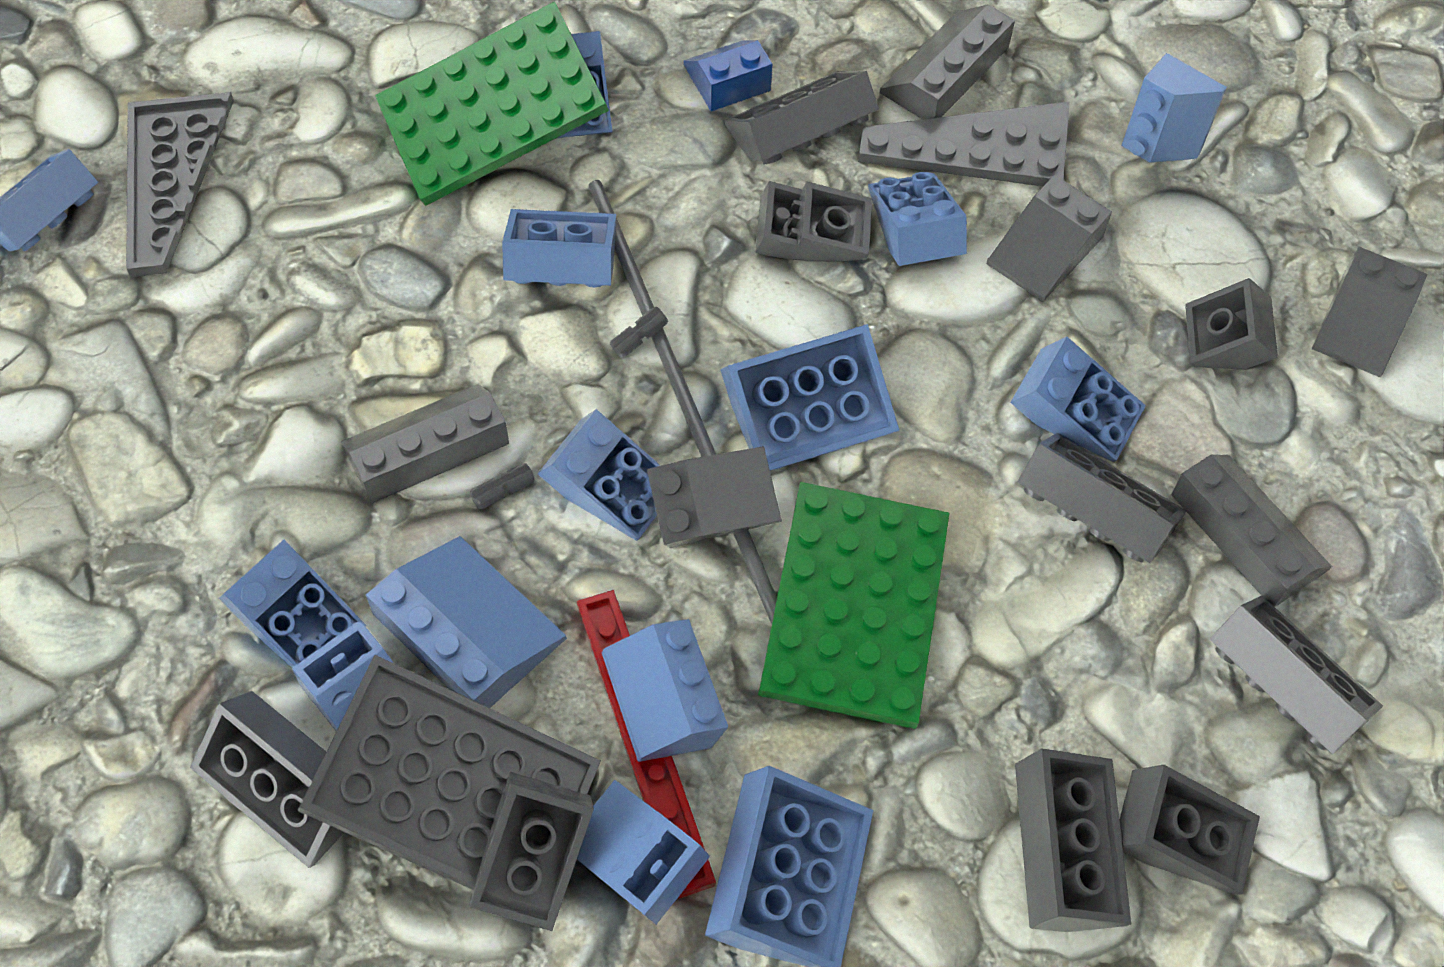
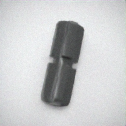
M653 307L635 321V327L629 326L610 341L612 349L620 358H624L643 343L641 339L645 336L649 339L668 323L667 317L660 308Z
M523 463L501 474V479L497 480L495 477L473 488L470 491L473 502L479 509H484L505 498V493L508 492L511 495L533 484L535 479L530 467Z

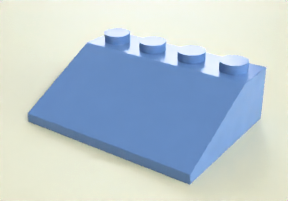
M868 324L720 369L732 409L748 448L764 446L770 471L900 431Z
M461 536L395 569L366 594L373 615L448 689L488 708H491L567 639L566 635Z
M766 766L745 774L705 936L740 950L806 967H841L873 810L772 766Z

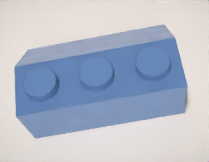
M1166 53L1143 80L1121 146L1150 163L1197 159L1202 151L1227 87Z
M70 149L49 156L0 197V245L8 251L20 248L23 251H27L41 239L38 233L47 225L50 229L56 227L68 216L64 212L73 203L78 207L94 195L90 189L98 181Z
M511 209L502 241L503 280L514 281L519 284L547 282L556 286L566 284H585L588 287L611 286L614 268L616 214Z
M689 619L652 624L604 648L601 652L638 762L711 749L728 729L727 721Z

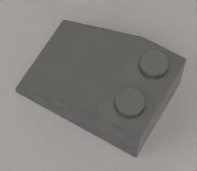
M1054 175L1034 195L987 259L986 264L1044 302L1104 237L1112 211Z
M1358 247L1342 276L1312 349L1377 377H1381L1418 300L1428 274Z
M764 446L686 459L647 469L663 543L669 548L782 522Z
M1166 765L1135 769L1131 773L1119 819L1123 853L1144 864L1235 895H1242L1260 816Z
M510 772L495 814L469 907L553 931L594 810L591 796Z

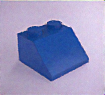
M742 40L683 60L684 67L711 112L771 91L773 63L758 40Z

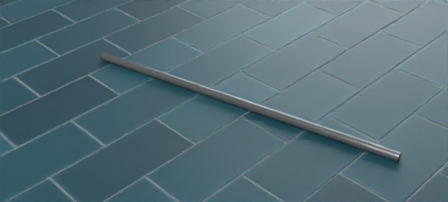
M600 180L590 182L588 187L599 213L615 214ZM616 218L615 252L643 316L654 305ZM661 328L651 338L701 457L715 455L714 447L665 331ZM749 530L733 533L772 625L777 596Z

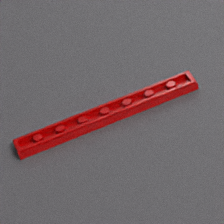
M607 591L576 601L642 800L685 832L705 850L673 757L668 756L640 762L637 760L601 653L604 648L630 636L615 591ZM709 860L705 862L677 899L716 886V880Z

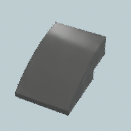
M769 181L760 198L755 253L802 261L833 262L866 259L869 255L872 198L806 181L802 189Z

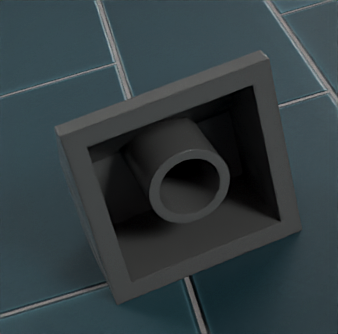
M1250 278L1185 304L1190 364L1192 366L1246 370L1278 358L1271 296Z

